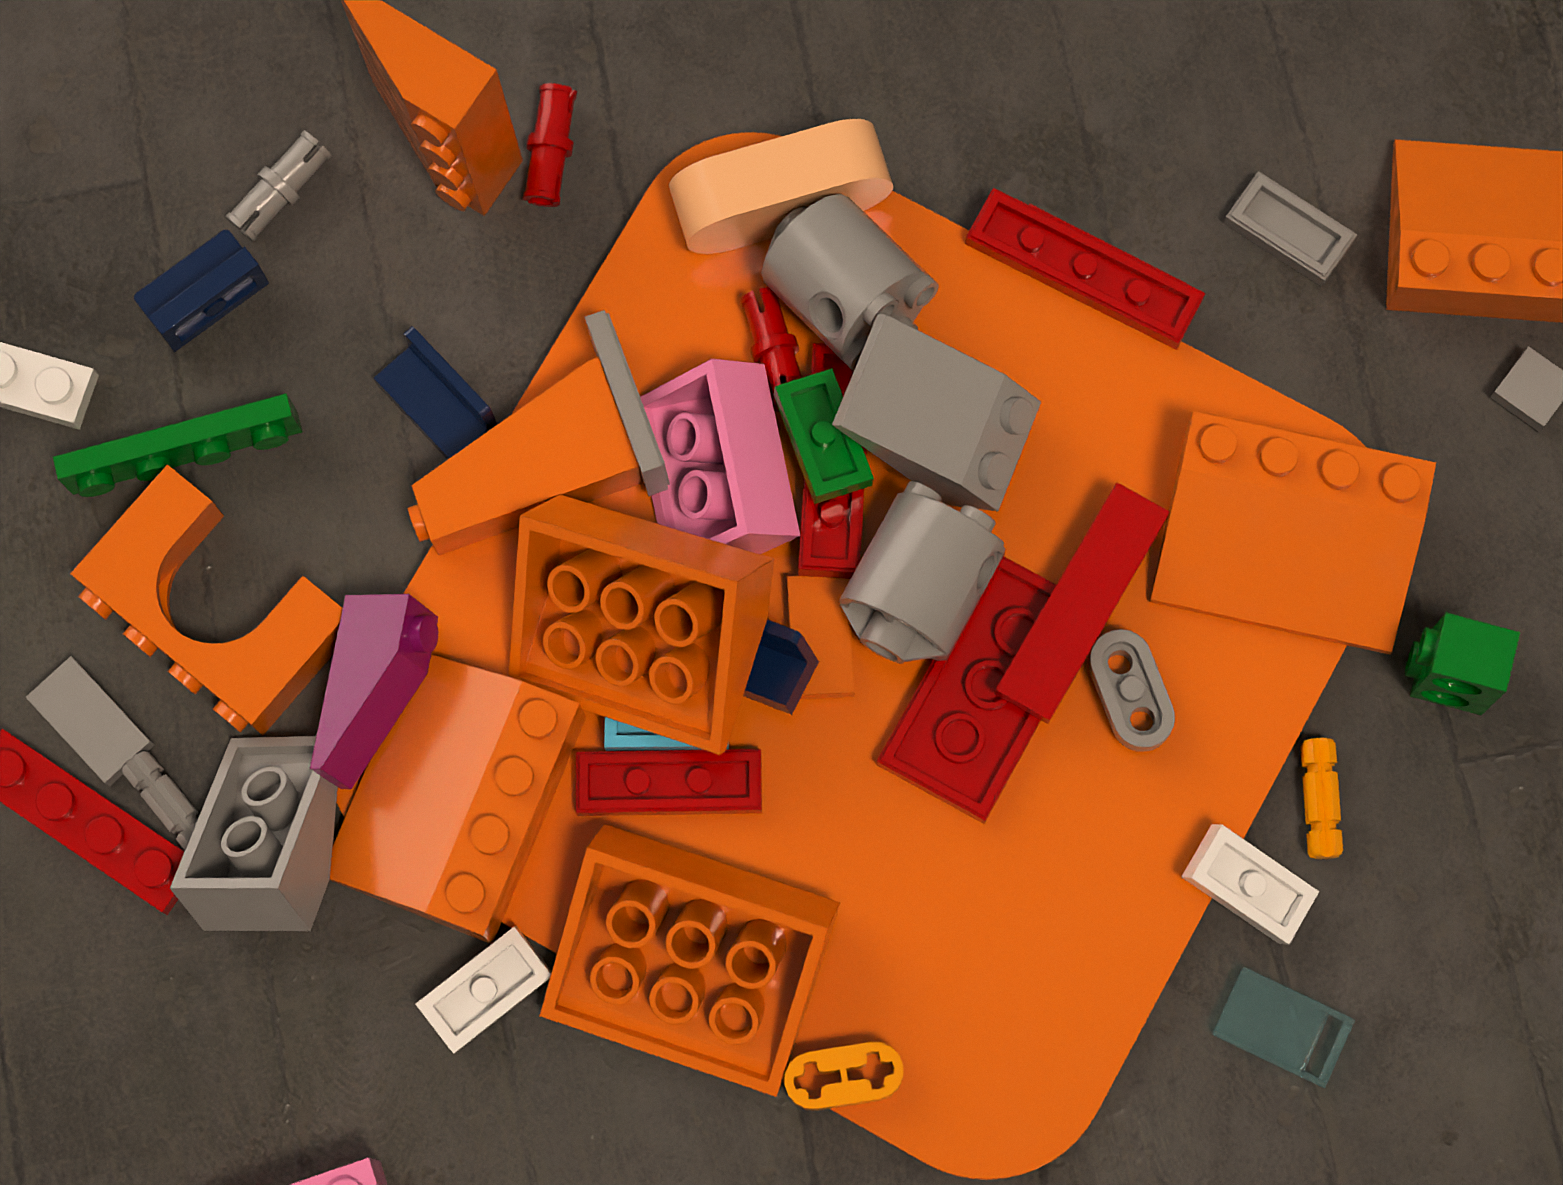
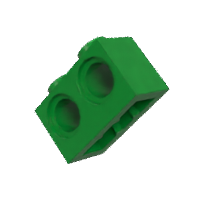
M1445 613L1432 629L1425 627L1420 642L1414 641L1411 646L1405 667V676L1414 678L1410 697L1482 715L1507 691L1520 632Z

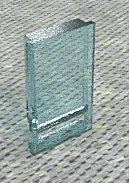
M1242 967L1213 1029L1212 1035L1325 1088L1355 1019L1248 968ZM1330 1015L1343 1021L1317 1078L1305 1072V1069Z

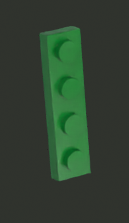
M286 393L54 456L53 461L58 480L72 495L79 493L83 497H94L112 491L115 488V483L137 478L140 481H153L167 464L172 469L173 467L195 462L197 465H213L230 458V452L251 446L258 450L276 448L287 443L289 440L288 436L302 433L297 409Z

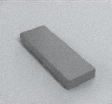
M605 310L585 316L595 353L599 357L636 457L647 494L651 496L668 490L667 485H670L665 463L609 313L606 314Z

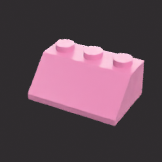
M710 359L640 397L663 457L670 485H667L668 490L652 495L657 524L756 554L765 553L800 536L764 364Z

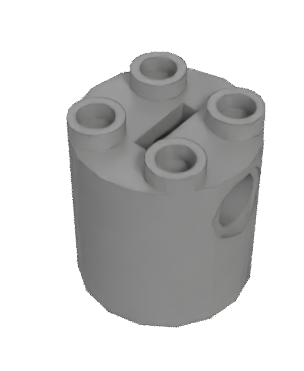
M843 194L826 196L809 207H799L790 212L779 223L774 232L761 272L764 283L853 371L858 363L877 314H887L918 330V326L913 321L917 318L922 308L932 300L939 288L938 283L857 204Z
M910 481L907 484L904 492L897 494L839 599L840 605L861 643L876 654L899 664L928 658L937 661L948 659L1005 553L1004 542L991 533L996 522L989 515L968 505H964L959 512L941 503L942 498L934 490L914 481Z

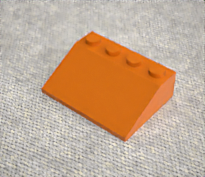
M341 0L373 83L437 187L435 190L436 194L447 204L459 211H465L467 207H470L485 216L523 162L497 69L382 0Z
M1395 139L1392 159L1386 310L1563 323V151Z
M1193 410L1185 431L1169 507L1170 513L1165 526L1150 602L1390 655L1393 650L1426 520L1436 462Z
M558 495L520 515L508 677L524 681L579 702L583 710L720 755L727 749L768 618L774 559L564 495Z
M431 654L426 677L365 769L332 847L330 881L492 944L586 719L581 704L524 681Z
M604 824L587 846L540 1016L777 1097L826 952L840 902Z

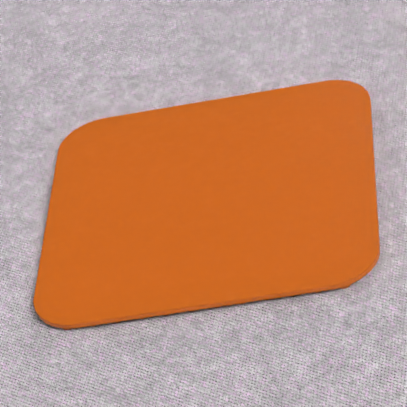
M755 132L718 136L686 150L671 161L656 176L512 414L586 361L597 358L585 316L605 310L606 314L609 313L640 397L710 359L754 363L750 352L754 341L740 301L745 294L754 291L761 313L765 311L759 288L768 287L763 281L761 272L772 239L720 253L699 254L690 251L687 247L673 202L669 183L678 172L700 160L782 136ZM893 190L883 201L864 211L939 285L935 296L922 308L917 318L913 321L918 326V331L1006 374L1041 401L999 511L979 510L989 515L996 522L991 533L1004 542V557L1056 585L1116 482L1169 511L1185 431L1193 410L1366 447L1355 435L1330 418L1181 341L1176 350L966 245L965 240L969 230ZM779 298L788 333L796 336L799 345V352L795 356L802 378L811 375L813 343H825ZM774 411L801 535L804 475L780 412ZM868 450L866 459L874 480L872 486L864 489L860 561L897 494L904 492L907 484L911 481ZM644 483L587 502L657 523L652 495L648 496ZM947 505L959 512L962 509V507ZM1166 520L1098 639L1107 632L1122 629L1132 631L1146 641L1174 708L1175 722L1169 737L1158 748L1145 752L1131 750L1117 740L1090 675V651L1049 724L1041 720L985 824L876 765L877 759L933 659L907 661L902 664L890 661L864 646L852 625L854 697L800 699L792 715L743 696L729 739V749H761L762 813L578 816L576 814V752L606 751L604 748L605 717L583 710L586 719L501 923L510 928L517 926L525 937L557 954L587 846L604 824L840 902L826 952L789 1063L798 1055L810 1051L867 1042H882L889 1045L900 1055L903 1063V1080L899 1089L891 1097L881 1101L830 1109L831 1111L939 1171L958 1177L980 1180L1005 1179L1023 1175L1050 1163L1066 1152L1081 1137L1094 1119L1212 899L1181 876L1212 824H1222L1244 839L1347 645L1150 602ZM519 527L442 555H438L434 546H431L403 594H410L438 616V642L431 653L432 655L509 676ZM800 536L760 554L774 559L767 620L788 628L790 626L787 576H798ZM1115 655L1108 660L1109 668L1116 674H1125L1130 670V663L1124 656ZM1135 712L1130 717L1132 726L1139 731H1147L1153 726L1151 717L1145 712ZM365 770L352 789H337L336 802L344 817L347 814ZM879 1054L868 1055L865 1067L847 1071L848 1081L869 1079L872 1089L883 1088L884 1077L894 1074L892 1064H882L879 1060ZM808 1064L804 1066V1076L795 1079L794 1085L796 1089H806L810 1099H818L822 1097V1086L842 1081L840 1072L820 1074L817 1064Z

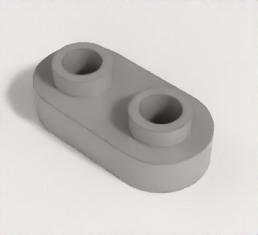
M1120 629L1105 633L1096 641L1089 657V671L1112 731L1117 740L1131 750L1140 752L1154 750L1161 746L1169 737L1174 727L1175 713L1152 652L1146 641L1132 631ZM1115 655L1124 656L1130 663V670L1125 674H1116L1109 668L1108 660ZM1135 712L1147 713L1152 719V728L1147 731L1135 729L1130 721L1131 715Z

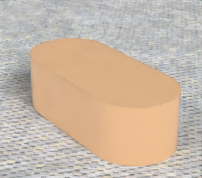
M846 119L700 160L678 172L671 179L669 189L688 249L694 253L713 254L772 239L777 226L790 212L799 207H809L826 196L843 194L865 211L888 197L893 190V183L874 125L864 119Z

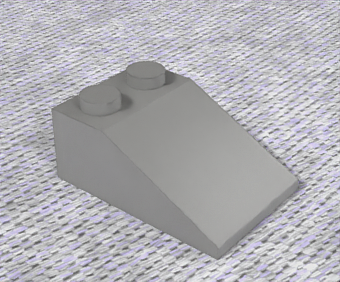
M877 314L832 425L911 481L921 483L940 495L942 498L941 502L945 505L959 507L968 505L982 510L999 511L1041 401L1006 374L887 314Z
M316 736L230 739L170 886L171 891L203 931H311L330 880L338 789L337 786L310 769Z

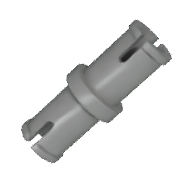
M305 130L302 131L300 137L271 169L265 166L257 174L261 180L232 212L225 216L235 227L240 228L255 212L239 230L253 242L287 203L293 206L299 200L300 196L297 192L322 164L332 157L331 153L323 145L321 147L317 145L303 160L307 153L319 142Z

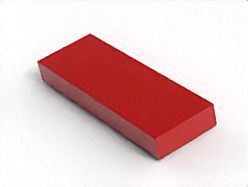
M726 749L720 755L706 750L576 752V814L578 816L762 813L761 749Z

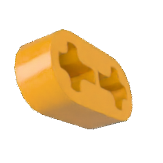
M867 1042L810 1051L798 1055L789 1063L785 1072L784 1085L789 1098L794 1104L805 1110L819 1111L876 1102L891 1097L899 1089L903 1080V1063L900 1055L891 1046L882 1042ZM879 1054V1060L882 1064H892L894 1074L884 1077L883 1088L872 1089L869 1079L848 1081L847 1071L865 1067L868 1055ZM808 1064H817L820 1074L840 1072L842 1081L822 1086V1097L818 1099H809L806 1089H796L794 1085L795 1079L804 1076V1066Z

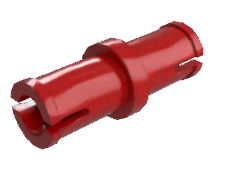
M546 83L542 84L539 90L540 100L535 132L529 134L526 148L531 152L523 200L537 206L557 207L561 201L560 192L565 159L572 156L574 142L569 139L577 91L572 90L571 87L566 85Z
M769 287L759 288L765 307L763 313H761L754 291L745 294L740 302L745 311L754 341L750 350L753 362L765 365L774 411L780 412L773 395L774 388L777 385L802 378L795 356L799 352V345L796 336L788 333L778 300L779 297Z

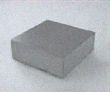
M1528 346L1490 398L1540 432L1563 402V370Z

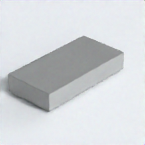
M1259 171L1234 204L1224 221V225L1321 287L1326 283L1357 237L1356 233Z
M72 656L26 696L27 700L109 787L123 775L122 767L129 759L142 751L148 752L155 746Z

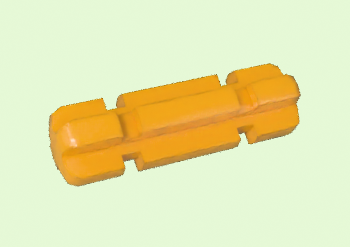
M1311 738L1304 740L1300 747L1302 767L1307 768V773H1305V776H1302L1306 825H1311V831L1306 834L1307 851L1310 858L1321 860L1339 857L1343 852L1342 830H1338L1336 824H1339V821H1341L1338 772L1332 770V766H1335V763H1337L1336 743L1330 738Z

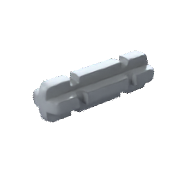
M142 751L125 763L122 767V773L138 791L143 790L140 796L169 832L178 834L176 840L186 850L197 823L199 812L174 781L166 774L162 775L164 769L149 752Z

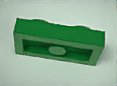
M833 369L775 386L773 395L814 504L872 486L874 477L862 446L832 425L843 399Z

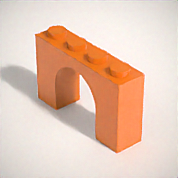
M167 464L70 573L85 587L78 597L103 619L106 620L114 611L130 626L123 632V635L149 657L159 649L175 663L167 672L193 694L196 695L204 686L220 701L214 706L213 710L241 733L249 724L263 736L333 656L343 608L306 577L302 576L269 615L253 631L239 639L212 644L195 641L182 635L175 626L170 611V591L173 580L184 561L221 521L224 515L212 500Z

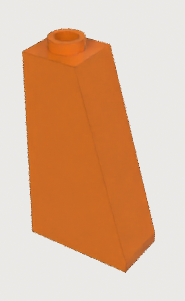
M599 357L586 361L411 485L418 504L407 509L419 542L430 539L438 555H442L518 528L521 514L558 495L590 502L643 483L636 457Z

